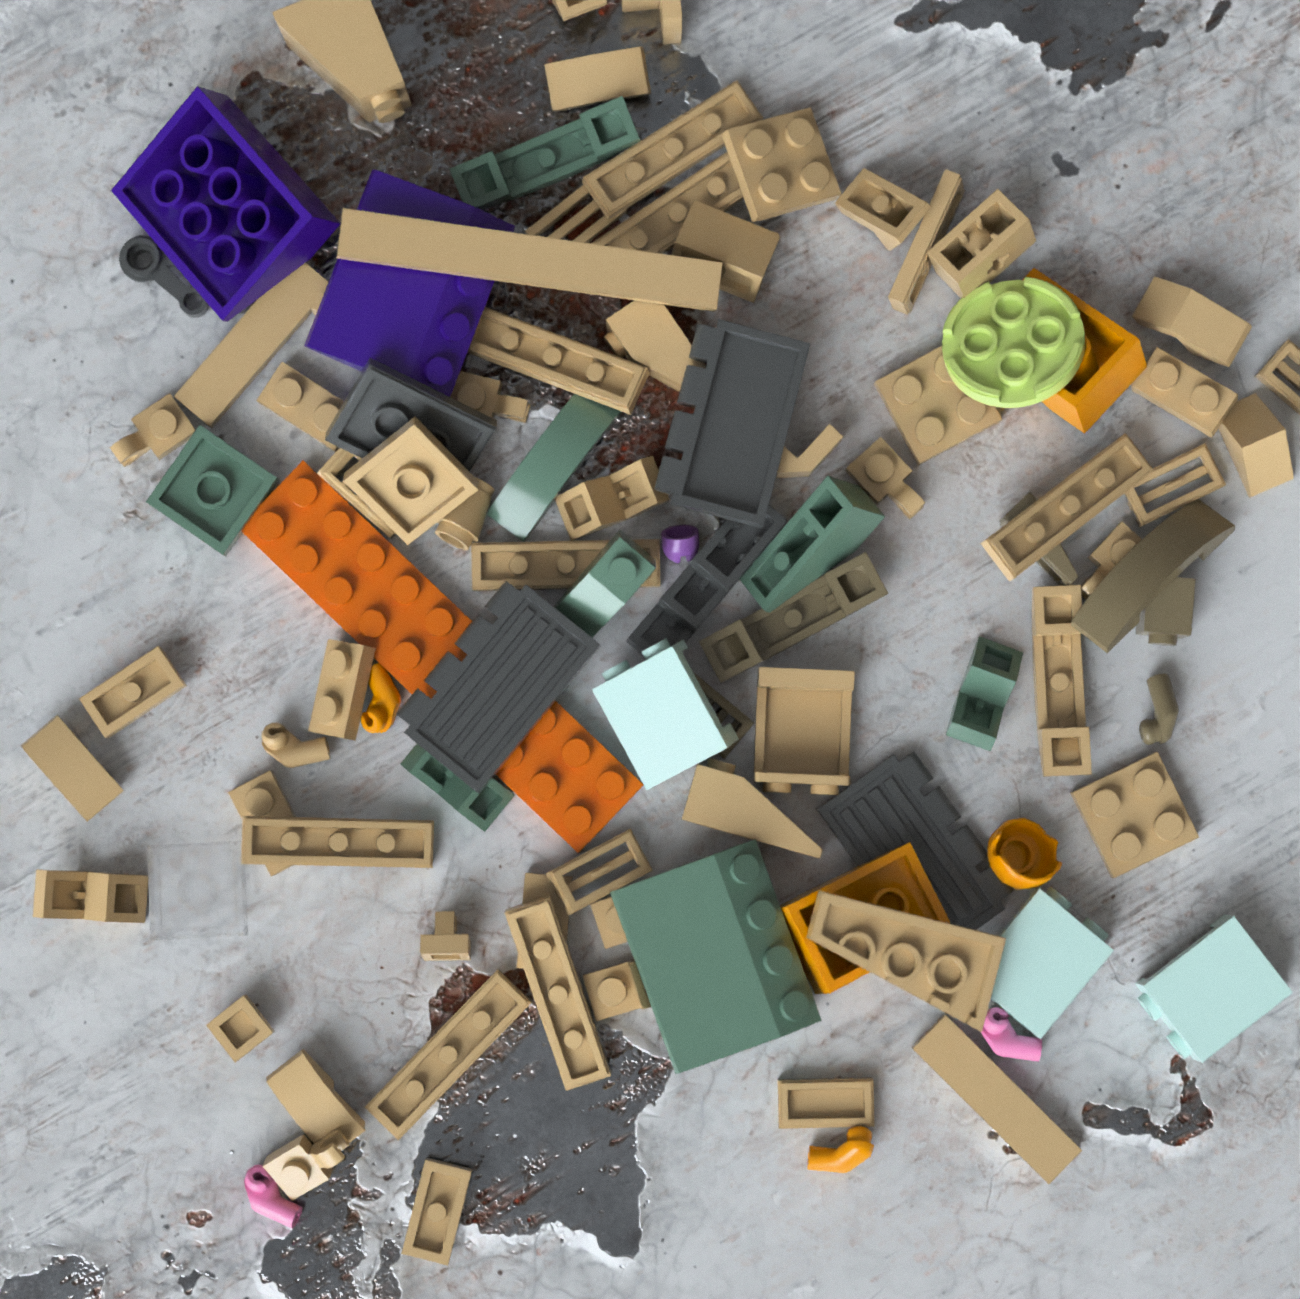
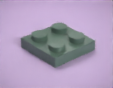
M199 425L146 503L226 557L241 536V531L260 504L269 496L279 479Z

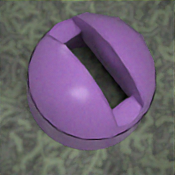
M675 525L665 528L661 532L662 548L669 560L680 563V556H685L689 562L697 555L700 543L699 531L696 527L691 525Z

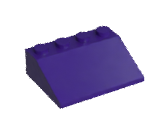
M199 86L194 89L111 190L220 319L225 322L231 320L311 259L341 224L228 95Z
M376 169L371 171L357 210L506 232H514L516 227L472 205ZM337 259L304 346L361 372L369 358H372L450 397L494 281Z

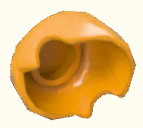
M1017 818L1006 820L989 838L987 856L990 868L1002 883L1017 890L1033 889L1043 885L1062 866V862L1057 861V839L1046 834V831L1038 823L1029 819Z

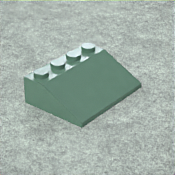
M756 839L732 846L610 892L675 1074L778 1039L822 1021Z

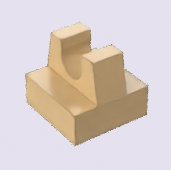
M435 911V934L420 935V954L424 961L471 960V940L468 934H457V916H455V911Z

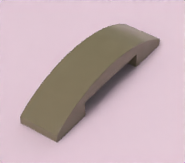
M1200 499L1179 509L1148 533L1119 561L1081 606L1072 619L1071 626L1108 653L1140 622V612L1197 557L1204 561L1235 531V525Z
M864 552L825 573L772 612L760 609L698 642L720 683H723L837 623L889 593L868 554Z

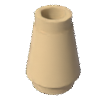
M478 478L476 479L479 481V490L437 522L439 525L435 534L448 544L462 550H468L472 542H478L491 497L495 491L491 485Z

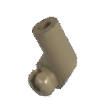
M1164 673L1154 675L1146 681L1154 705L1153 719H1145L1141 721L1139 726L1141 739L1146 745H1152L1156 742H1159L1160 745L1166 743L1172 737L1178 717L1179 706L1169 674Z

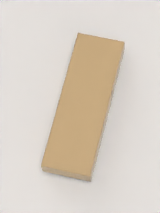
M945 169L929 204L931 208L923 217L888 295L893 310L908 315L914 307L932 266L927 252L946 235L965 193L960 174Z

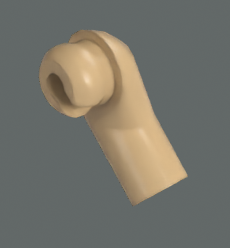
M270 723L262 731L261 737L264 750L285 767L294 768L331 759L326 737L302 742L280 723Z

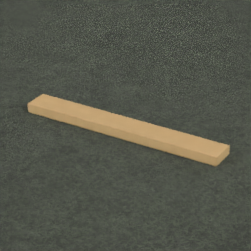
M343 208L337 259L713 312L717 310L722 262Z

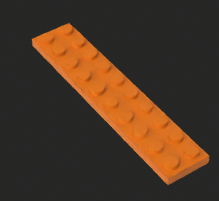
M304 460L260 504L241 531L360 645L376 648L374 659L411 694L418 688L432 699L437 691L424 681L428 674L447 651L461 662L467 656L454 643L472 621ZM556 701L496 773L514 793L578 854L644 785Z

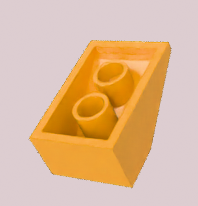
M1033 268L1025 277L1044 280L1065 292L1077 306L1085 331V352L1075 376L1062 390L1041 402L1085 434L1147 368L1139 338Z
M910 842L832 878L780 905L804 973L815 994L832 993L869 973L868 970L806 937L818 890L951 923Z

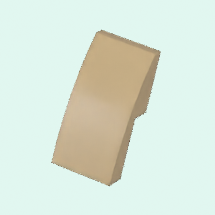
M643 47L603 52L544 64L552 111H564L601 102L606 103L620 96H623L625 100L651 94Z
M58 715L53 717L20 745L87 822L124 791Z
M304 1049L266 1077V1082L276 1097L313 1143L318 1142L336 1129H339L349 1142L365 1131V1121L334 1090V1080Z

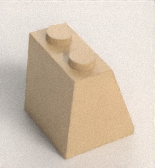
M301 0L272 12L288 48L367 122L370 123L377 119L379 123L393 121L405 113V108L412 106L404 80L371 0Z

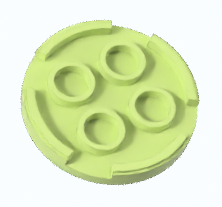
M1025 277L1024 280H1008L990 284L988 281L974 289L966 297H962L950 311L943 327V359L947 372L955 385L976 401L1001 408H1017L1039 403L1062 390L1075 376L1081 365L1085 352V331L1080 312L1073 300L1065 292L1044 280Z

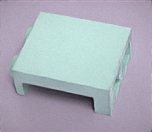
M667 638L642 651L645 661L632 668L627 660L603 672L602 675L606 682L592 689L646 790L721 752L739 740L730 723L724 726L721 725L683 655V651L688 648L684 640L673 646H670Z
M1049 887L1046 892L1040 888H1033L1028 894L1030 896L1029 899L998 935L1006 938L991 995L992 1001L1039 1039L1046 1034L1114 951L1104 942L1109 935L1089 918H1086L1081 923L1068 912L1072 904L1052 887Z
M1224 914L1210 925L1211 930L1151 977L1147 979L1142 978L1136 983L1143 993L1137 1000L1154 1021L1160 1017L1172 1031L1166 1037L1183 1059L1190 1055L1194 1060L1203 1063L1293 993L1235 916Z

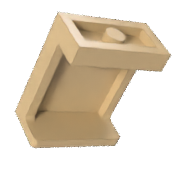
M758 668L753 782L763 783V792L791 793L792 784L811 785L810 794L839 795V786H850L851 703L855 671Z

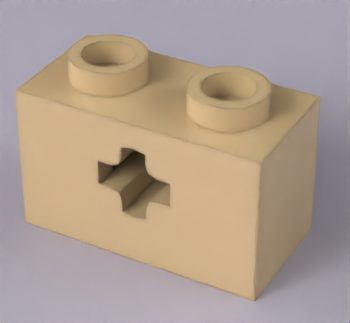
M997 189L936 243L927 254L936 274L960 298H964L977 287L994 280L1036 242V238L1029 218Z

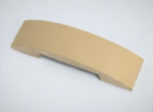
M1081 585L1032 588L1033 681L1038 744L1043 777L1092 774L1089 727H1086L1081 633L1071 626L1072 619L1082 606Z

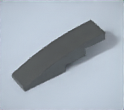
M770 505L768 506L762 528L727 519L692 559L689 566L660 598L656 606L638 625L626 642L641 655H643V650L666 638L670 646L682 640L687 643L788 520Z

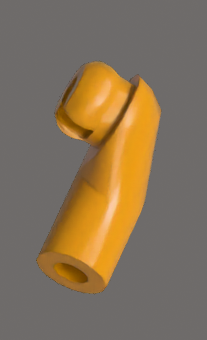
M376 663L371 667L368 681L373 696L367 711L361 715L362 727L369 733L386 732L394 724L396 713L401 705V695L389 673L380 663Z
M862 1126L851 1127L847 1133V1142L838 1148L809 1146L807 1170L839 1173L850 1172L871 1157L874 1150V1145L871 1143V1131Z

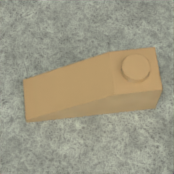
M634 300L606 319V328L609 333L603 337L614 355L621 358L626 356L629 361L647 367L649 376L680 392L687 365L706 368L703 362L689 358L692 345L663 304Z
M711 758L708 759L707 766L696 765L681 820L748 839H756V841L820 859L823 849L744 777L734 775L736 765Z

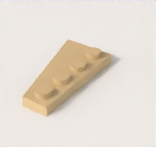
M818 890L806 936L817 944L982 1032L1006 938Z

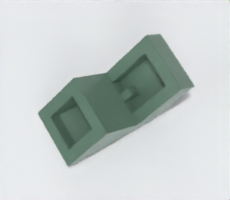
M979 636L953 705L946 731L947 736L991 751L997 739L1004 707L1017 681L1023 652Z
M418 744L413 747L400 763L409 773L435 791L456 811L484 832L515 796L494 778L478 794Z

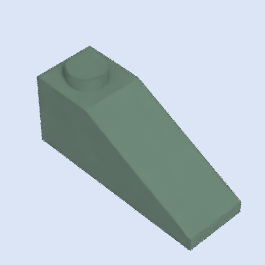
M827 475L739 580L764 611L772 612L854 553L885 516L859 485Z
M619 530L553 607L593 638L656 569V560L624 532Z

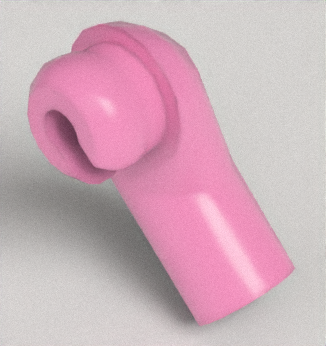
M999 1007L988 1009L981 1034L992 1051L1002 1057L1039 1062L1042 1051V1038L1017 1035L1008 1020L1009 1015L1004 1009Z
M254 1165L246 1172L244 1183L252 1209L293 1229L300 1219L303 1207L282 1198L278 1184L262 1167L263 1165Z

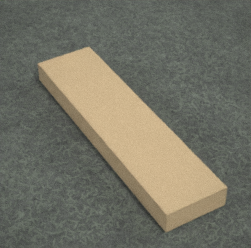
M738 80L584 176L582 183L607 220L723 148L725 143L722 134L727 129L763 120V117Z
M728 152L591 244L664 254L673 248L694 201H699L726 212L744 200Z
M304 263L255 301L174 397L212 429L312 313L310 307L317 291L325 293L328 281L307 263Z
M487 307L483 310L467 352L468 354L629 415L632 414L649 376V370L645 366Z
M1125 433L980 544L1010 582L1152 473L1154 469Z
M634 539L635 543L656 560V569L639 588L661 587L660 539ZM610 540L472 543V590L498 591L505 581L517 590H521L525 584L532 590L569 589Z
M242 816L240 864L433 868L434 820Z
M551 895L505 909L504 913L566 1091L610 1077L611 1069Z
M498 969L377 1093L365 1108L399 1140L532 1001Z
M943 1014L911 1047L1048 1184L1082 1151L947 1015Z

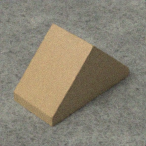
M1256 393L1236 401L1218 429L1250 498L1294 479L1286 429Z

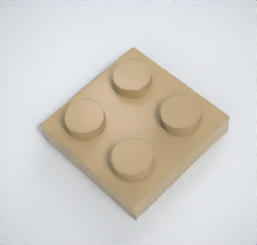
M811 107L729 128L722 134L752 223L834 201L841 195Z
M942 346L874 382L876 390L918 466L1002 421L995 406L974 400L955 385L947 372Z
M413 417L344 473L343 479L407 545L479 490V481L416 417Z
M1158 752L1149 754L1070 792L1111 878H1116L1199 838Z

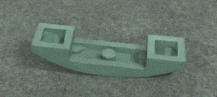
M623 96L580 113V119L502 152L494 154L493 151H490L450 168L462 202L483 210L514 200L583 172L638 143L641 140Z
M573 394L523 459L486 515L522 542H525L551 508V503L603 434L610 430L622 414V411Z

